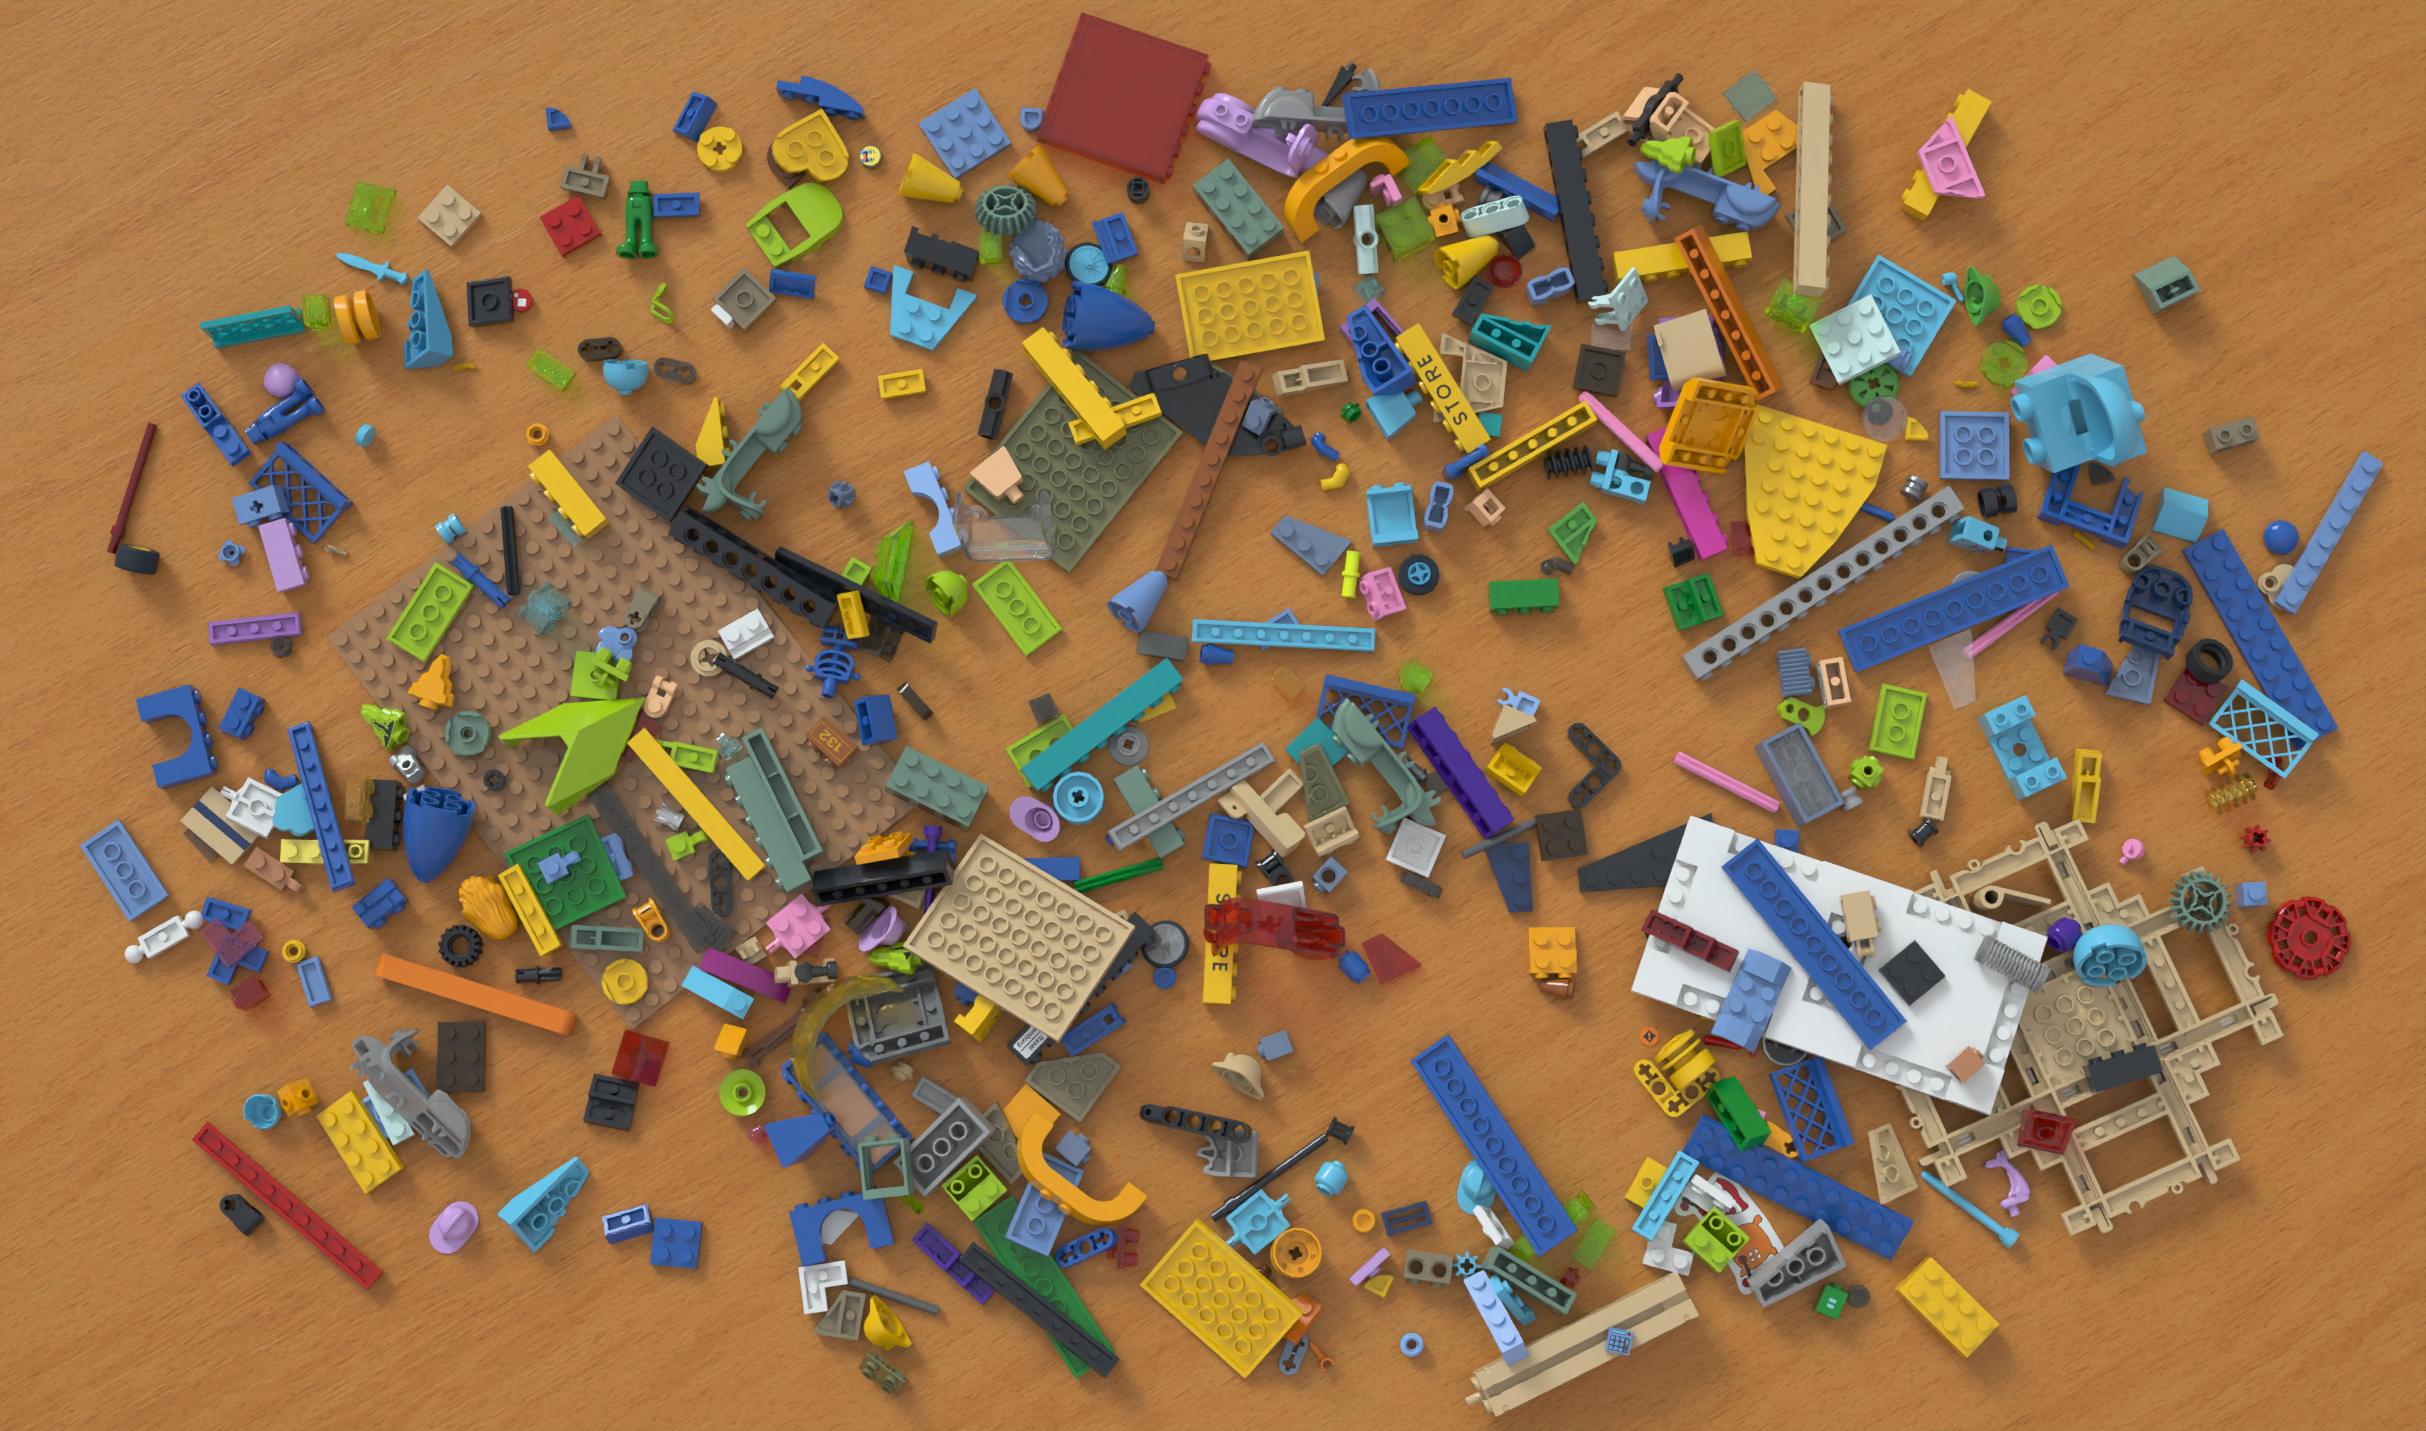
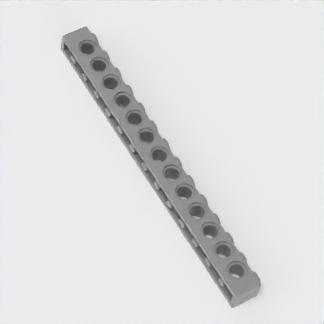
M1946 487L1690 650L1680 660L1694 681L1700 678L1702 681L1707 680L1714 675L1713 670L1720 666L1721 669H1724L1733 663L1731 658L1738 654L1740 657L1752 651L1750 646L1756 642L1760 645L1772 638L1770 634L1775 630L1780 633L1790 626L1789 621L1797 618L1799 621L1809 614L1808 609L1814 605L1816 608H1819L1827 603L1828 596L1833 593L1835 596L1840 595L1847 590L1846 585L1853 581L1854 584H1857L1866 578L1865 573L1872 569L1873 572H1876L1885 566L1883 561L1891 557L1894 560L1905 553L1902 549L1908 545L1913 548L1923 541L1922 536L1927 533L1932 536L1942 529L1940 525L1948 521L1951 524L1961 517L1959 513L1964 509L1963 505L1951 487ZM1933 508L1941 510V518H1937L1932 514ZM1913 521H1921L1923 530H1917L1913 526ZM1894 533H1902L1904 535V542H1898L1894 538ZM1875 545H1883L1886 550L1885 554L1877 553ZM1856 557H1864L1867 562L1866 566L1858 565ZM1837 569H1845L1848 577L1845 579L1840 578L1837 574ZM1818 581H1826L1829 589L1827 591L1821 590L1818 586ZM1799 593H1807L1810 601L1808 603L1802 602L1799 598ZM1780 605H1788L1791 609V614L1784 615L1780 611ZM1761 617L1770 618L1772 626H1763ZM1742 630H1751L1753 638L1745 639L1742 636ZM1730 641L1734 645V650L1731 652L1726 651L1723 648V642ZM1705 653H1711L1714 656L1715 662L1713 664L1705 662Z

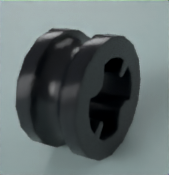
M493 769L485 773L483 783L488 789L499 791L505 786L506 778L502 772ZM494 774H498L497 777L500 779V782H497L495 786H491L492 783L489 782V778H493Z

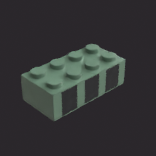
M1229 159L1225 160L1193 185V194L1248 261L1284 235V226Z
M906 746L885 786V792L968 832L988 792L989 786Z

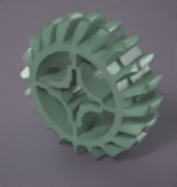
M1000 184L999 187L992 186L991 190L985 189L984 193L979 195L975 204V216L980 227H983L985 232L991 231L992 235L999 233L1001 237L1004 234H1009L1011 237L1012 233L1019 235L1021 230L1027 231L1028 226H1032L1036 216V203L1032 194L1028 193L1026 189H1020L1019 185L1012 187L1011 184L1008 186Z
M2202 870L2198 872V875L2192 871L2189 873V877L2186 875L2181 876L2182 882L2176 881L2174 883L2177 889L2170 890V893L2175 898H2169L2168 902L2174 903L2175 906L2169 908V911L2177 912L2173 919L2178 920L2181 918L2182 921L2179 926L2184 927L2188 924L2187 929L2189 932H2192L2195 927L2198 934L2203 933V930L2207 933L2212 932V927L2219 929V922H2227L2224 915H2231L2232 913L2226 908L2233 905V902L2227 901V898L2231 897L2232 893L2224 892L2228 885L2220 886L2222 878L2217 877L2213 880L2214 874L2212 872L2205 876V872ZM2199 883L2206 885L2212 891L2208 893H2203L2199 888H2196L2194 884ZM2188 890L2187 894L2190 898V902L2185 907L2184 895L2185 892ZM2208 897L2204 900L2203 905L2193 907L2199 901L2198 899ZM2214 898H2217V909L2215 914H2213L2212 901ZM2197 911L2202 916H2205L2207 921L2197 920L2190 916V913Z

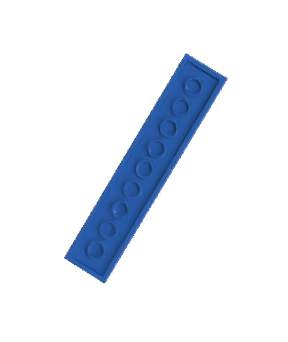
M2222 529L2182 551L2183 555L2263 694L2319 733L2317 739L2338 729L2225 530ZM2287 729L2288 736L2295 735ZM2299 737L2290 738L2296 750H2299L2306 744Z
M2049 545L1840 629L1838 633L1853 670L1856 673L2070 586L2053 545Z
M1758 838L1721 866L1724 873L1869 1051L1907 1022Z
M1447 1034L1412 1059L1411 1062L1538 1256L1544 1255L1579 1230L1451 1035Z
M1704 1114L1701 1115L1682 1149L1683 1153L1699 1161V1164L1814 1222L1821 1218L1831 1231L1892 1260L1913 1225L1912 1219L1765 1145L1756 1146L1741 1152L1731 1138L1730 1132L1722 1123Z

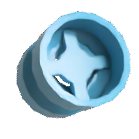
M454 513L448 516L447 521L444 523L439 522L435 525L436 530L447 544L451 543L457 535L461 536L467 532Z

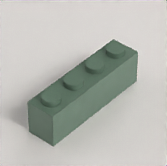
M1138 765L1114 778L1116 786L1134 816L1163 800L1156 788L1151 789L1148 781L1151 779L1144 768L1140 770ZM1172 822L1147 836L1161 860L1185 846L1183 840L1186 837L1180 827L1175 829Z
M1499 1246L1490 1247L1480 1266L1481 1269L1493 1276L1497 1274L1502 1281L1507 1280L1511 1287L1557 1315H1567L1577 1296V1293Z

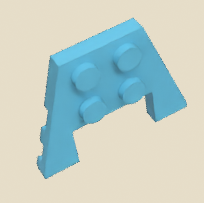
M894 265L890 335L933 352L948 335L955 323L963 317L970 305L976 301L977 295L958 288L950 309L940 307L908 295L907 291L914 272Z

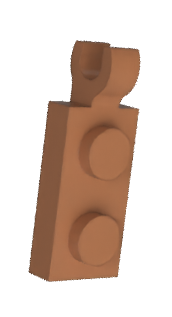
M257 846L244 864L246 868L282 891L288 886L293 891L301 894L306 887L293 878L296 871Z

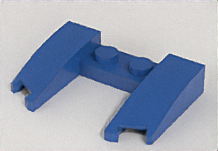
M2081 464L2052 473L2037 519L2056 526L2062 523L2101 537V542L2124 549L2129 542L2144 493L2141 491L2136 496L2126 487L2131 481L2124 477L2110 514L2070 500Z

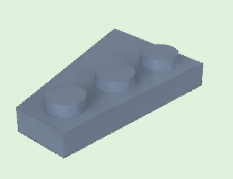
M1286 515L1270 532L1273 537L1322 577L1352 543L1351 540Z
M2133 645L2104 695L2150 705L2160 654Z

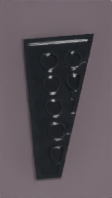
M1712 813L1700 817V819L1713 823ZM1687 823L1579 868V892L1666 886Z

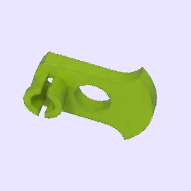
M1788 697L1777 707V712L1782 719L1793 724L1801 722L1809 736L1815 735L1824 724L1825 710L1822 704L1814 707L1793 697ZM1801 708L1805 709L1808 713V718L1805 721H1801L1798 718V711Z

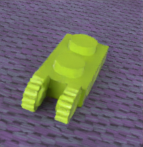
M656 740L662 748L672 749L670 757L679 767L715 774L720 751L675 741L671 743Z

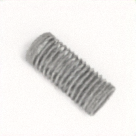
M1986 935L1975 954L1974 961L1980 963L1983 960L1982 965H1984L1988 959L1985 965L1988 967L1999 948L1989 969H1992L1995 964L1993 971H1995L2007 951L1997 973L2002 969L2001 975H2003L2007 969L2005 977L2009 974L2008 979H2010L2014 974L2012 981L2016 979V983H2018L2021 979L2020 985L2026 979L2023 987H2026L2028 984L2027 989L2031 987V991L2035 992V994L2038 993L2045 983L2051 968L2041 964V962H2037V960L2033 961V958H2029V956L2022 954V952L2018 953V950L2014 951V948L2003 944V941L1999 943V939L1995 941V938L1991 937V935ZM1995 946L1994 951L1992 952L1990 958L1988 959V957H1989V955H1990V953H1991L1993 947ZM2002 949H2003V952H2002L2001 956L1999 957L1998 961L1996 962V960H1997V958H1998L2000 952H2001ZM2011 953V955H2010L2008 961L2006 962L2005 966L2003 967V965H2004V963H2005V961H2006L2008 955ZM2019 956V958H2018L2016 964L2014 965L2012 971L2010 972V970H2011V968H2012V966H2013L2015 960H2016L2017 957ZM2021 959H2022L2021 964L2019 965L2018 969L2016 970V968H2017L2019 962H2020ZM2030 963L2028 969L2026 970L2025 974L2023 975V973H2024V971H2025L2027 965ZM2038 966V968H2037L2035 974L2033 975L2032 979L2030 980V978H2031V976H2032L2034 970H2035L2036 967Z

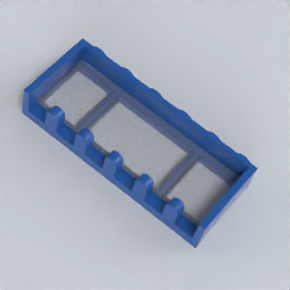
M827 1032L819 1034L780 1067L783 1071L781 1076L789 1085L793 1083L798 1089L796 1092L798 1097L804 1103L808 1101L813 1107L811 1109L812 1114L823 1112L834 1114L837 1120V1129L831 1136L834 1139L838 1137L842 1142L840 1147L847 1156L852 1155L857 1160L855 1165L859 1171L858 1143H865V1138L879 1136V1141L888 1140L887 1135L901 1134L902 1138H909L910 1142L915 1139ZM900 1145L870 1148L873 1174L901 1150Z

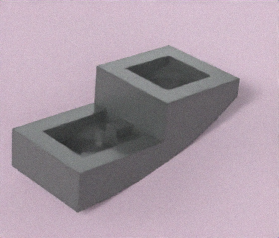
M1141 631L1139 633L1136 654L1185 661L1188 638Z

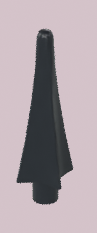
M1349 62L1346 68L1341 66L1321 106H1328L1352 81V77L1355 75L1353 72L1357 68L1354 63Z

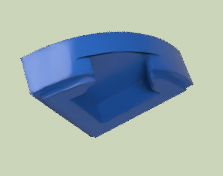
M546 108L549 131L572 129L570 121L565 114L555 108Z

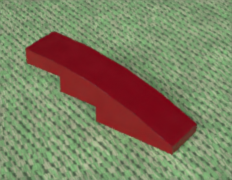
M1652 909L1641 929L1643 932L1729 973L1740 953L1737 949Z

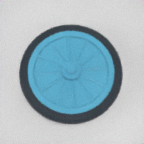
M1089 242L1077 244L1071 248L1065 259V269L1072 281L1101 286L1111 275L1112 264L1107 266L1101 248L1097 244Z

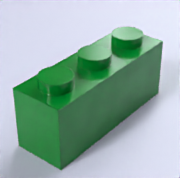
M1558 578L1489 582V613L1495 612L1496 616L1508 615L1510 611H1518L1519 615L1531 614V610H1540L1541 613H1553L1554 609H1558L1560 605Z
M1733 1076L1711 1085L1705 1097L1724 1127L1729 1131L1739 1150L1743 1152L1763 1145L1771 1134V1130L1737 1078Z

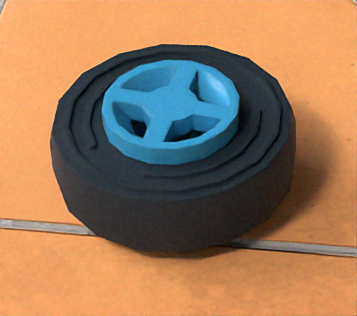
M1422 554L1412 555L1406 558L1400 566L1398 573L1399 582L1408 593L1425 595L1436 587L1439 580V568L1435 561L1428 556Z

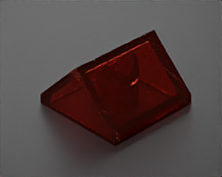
M625 1029L611 1074L656 1087L670 1042Z
M2024 1109L2017 1145L2064 1155L2077 1118L2034 1109Z

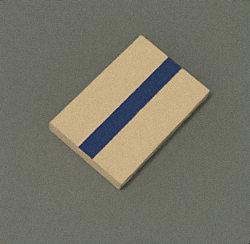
M211 787L180 821L234 866L257 841L260 835L227 820L225 815L231 807V802Z

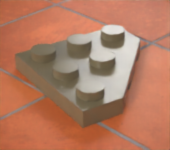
M1101 1052L1038 1062L1024 1081L1081 1123L1122 1066Z

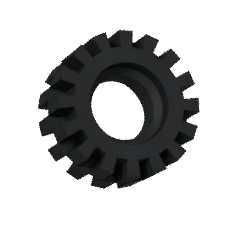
M454 925L450 929L447 928L445 930L446 933L440 936L442 939L441 942H438V946H440V949H438L439 953L442 954V959L450 965L456 967L471 966L474 961L479 960L478 956L482 955V938L471 927ZM459 937H464L469 942V949L463 955H457L452 949L453 942Z

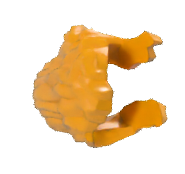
M487 875L486 878L471 876L470 879L462 882L461 888L458 890L459 901L463 904L464 908L462 913L475 927L494 940L505 939L517 930L518 917L513 908L512 901L505 888L497 884L492 875Z

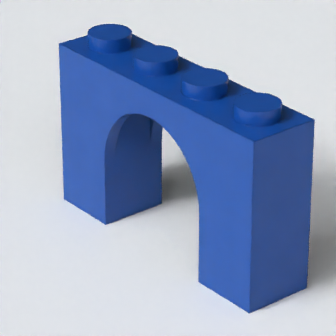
M189 684L136 699L142 722L150 724L172 717H180L186 720L192 732L191 744L183 755L152 765L158 788L165 790L217 775L218 761L216 756L212 755L210 746H213V741L210 733L206 731L205 724L208 722L205 712L201 711L200 702H202V697L199 689Z
M851 1191L840 1194V1199L831 1201V1197L817 1200L818 1205L809 1207L808 1203L794 1206L795 1210L790 1211L802 1267L828 1261L822 1239V1226L825 1219L832 1212L839 1209L852 1210L862 1218L871 1249L895 1244L885 1198L863 1200V1193L854 1195V1192Z

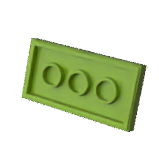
M1009 558L972 584L973 588L1026 658L1063 631Z
M435 562L386 639L424 663H427L476 586Z

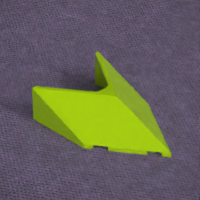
M646 698L564 703L498 737L511 749L525 739L561 737L564 740L568 749L545 802L547 808L559 816L615 775L619 758L625 751L637 721L636 717L640 707H643Z

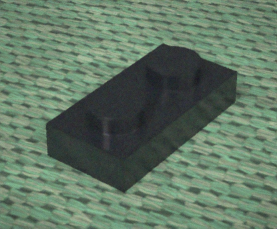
M1474 276L1454 309L1452 316L1471 327L1494 290V286Z

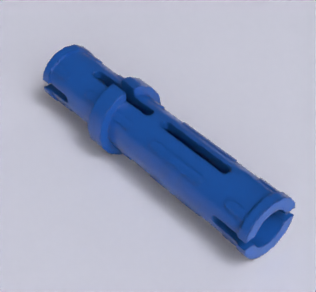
M462 553L455 556L456 560L453 559L451 564L465 575V579L468 582L474 583L500 609L507 606L505 603H509L511 598L480 572L481 568L477 565L474 566Z

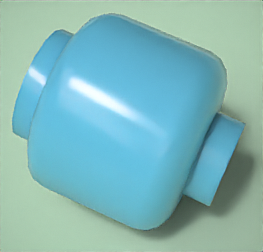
M1338 1161L1323 1163L1314 1178L1316 1189L1328 1197L1340 1194L1349 1179L1345 1171L1346 1167Z

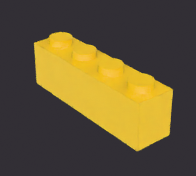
M550 449L528 466L532 471L529 475L537 485L542 483L546 488L544 494L551 502L556 500L561 506L557 509L566 520L570 517L574 522L572 528L579 537L584 535L589 540L609 524V521Z

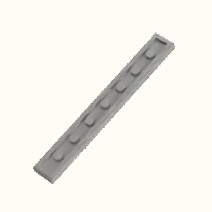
M1263 741L1117 825L1107 833L1120 852L1235 784L1274 763L1275 759Z

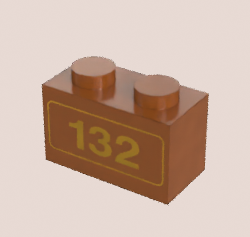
M825 716L805 735L809 740L806 744L816 753L820 750L826 756L823 760L832 768L837 765L842 769L859 751L858 746Z

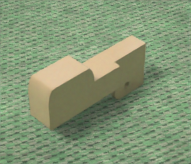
M1245 780L1232 786L1229 793L1217 800L1233 819H1239L1247 814L1246 818L1281 857H1285L1296 850L1305 836V832L1288 813H1282L1277 816Z

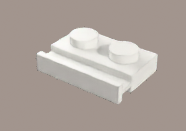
M758 608L718 631L735 661L775 638Z

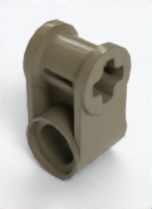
M2147 533L2120 559L2119 567L2123 573L2132 575L2151 562L2164 548L2159 547L2150 538V534ZM2128 558H2133L2136 561V567L2130 566Z
M638 587L624 616L626 625L636 633L643 632L658 609L662 596L644 587ZM638 617L640 618V620H641L640 622H635V623L632 622V619H633V618H634V619H638Z

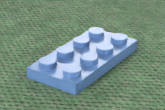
M118 819L80 845L130 922L170 896L121 820Z
M1042 1152L1043 1158L1050 1168L1075 1187H1078L1084 1170ZM1028 1181L1004 1239L1048 1257L1066 1214L1059 1210V1205L1055 1202L1044 1199L1039 1194L1040 1191Z

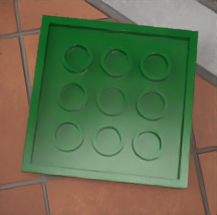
M586 814L504 853L510 867L516 864L522 866L555 931L628 898L600 840V835L590 814ZM573 851L578 852L582 860L567 867L570 874L548 884L538 863L556 853H560L563 858Z

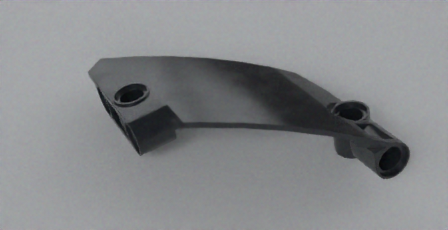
M1206 353L1136 372L1132 377L1129 387L1140 396L1154 393L1161 412L1206 446L1233 378L1225 372L1214 374L1209 354ZM1180 367L1184 368L1186 371L1185 376L1182 379H1176L1173 376L1174 370ZM1253 394L1251 401L1258 399V397ZM1279 413L1272 414L1266 431L1261 436L1245 428L1241 423L1228 457L1259 454L1275 456L1281 452L1306 446L1301 425L1294 426ZM1269 439H1274L1277 442L1276 448L1273 450L1265 449V443Z

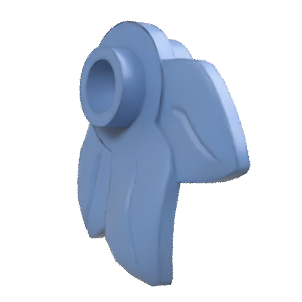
M608 626L598 632V636L602 641L598 644L595 655L604 647L613 652L612 657L615 665L618 664L621 657L631 661L633 657L632 648L638 640L637 634L633 629L628 627L618 629L614 626ZM624 635H629L627 641H622Z

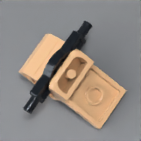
M1679 73L1675 74L1672 81L1667 80L1661 88L1644 87L1618 122L1632 133L1631 137L1627 140L1628 144L1631 147H1635L1639 140H1642L1644 143L1653 140L1665 142L1670 138L1692 137V147L1696 148V158L1693 165L1698 168L1711 150L1708 143V132L1715 128L1686 108L1689 102L1678 94V86L1684 80L1683 76Z

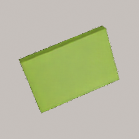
M1881 684L1868 751L1913 761L1915 759L1928 693Z
M1065 714L1005 749L1029 789L1032 786L1020 769L1073 729Z

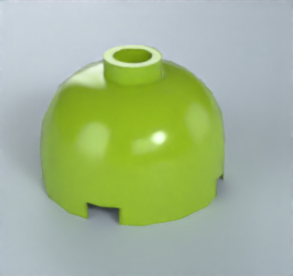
M943 570L932 574L924 581L926 591L930 589L933 594L930 597L931 601L945 615L950 613V617H952L964 607L968 600V583L962 575L958 576L952 571Z

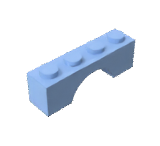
M928 461L903 471L913 496L925 497L934 502L938 507L939 519L937 525L929 533L938 557L942 558L964 549L962 542L966 541V538L961 528L956 529L954 521L958 519L953 507L949 509L945 501L949 497L945 487L940 488L937 480L941 478L936 466L931 467Z
M1482 1270L1464 1279L1468 1294L1483 1317L1507 1366L1529 1356L1522 1338L1500 1298L1495 1293L1486 1272Z

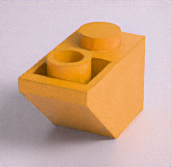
M724 1023L714 1050L720 1051L719 1056L735 1060L736 1056L743 1057L750 1030Z

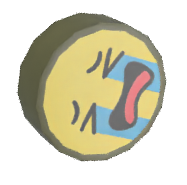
M868 145L862 148L859 158L864 167L874 169L881 164L882 153L878 147Z

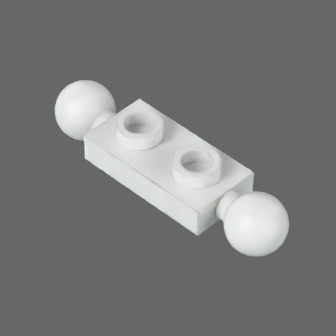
M190 911L185 916L184 921L179 915L173 917L138 937L137 939L141 945L129 946L125 950V959L130 963H138L142 960L144 954L149 959L157 956L190 937L188 928L197 929L201 927L204 922L203 915L199 911Z

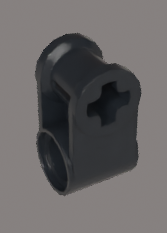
M1274 849L1261 861H1255L1259 870L1272 886H1278L1277 881L1280 877H1287L1290 883L1294 882L1292 874Z
M240 1194L226 1195L220 1201L219 1206L222 1213L234 1223L238 1230L248 1237L265 1220L264 1215ZM235 1200L236 1203L234 1204V1206L236 1208L230 1209L229 1207L231 1206V1203L229 1201Z

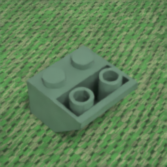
M2175 256L2133 275L2153 315L2194 297L2201 290L2191 270Z

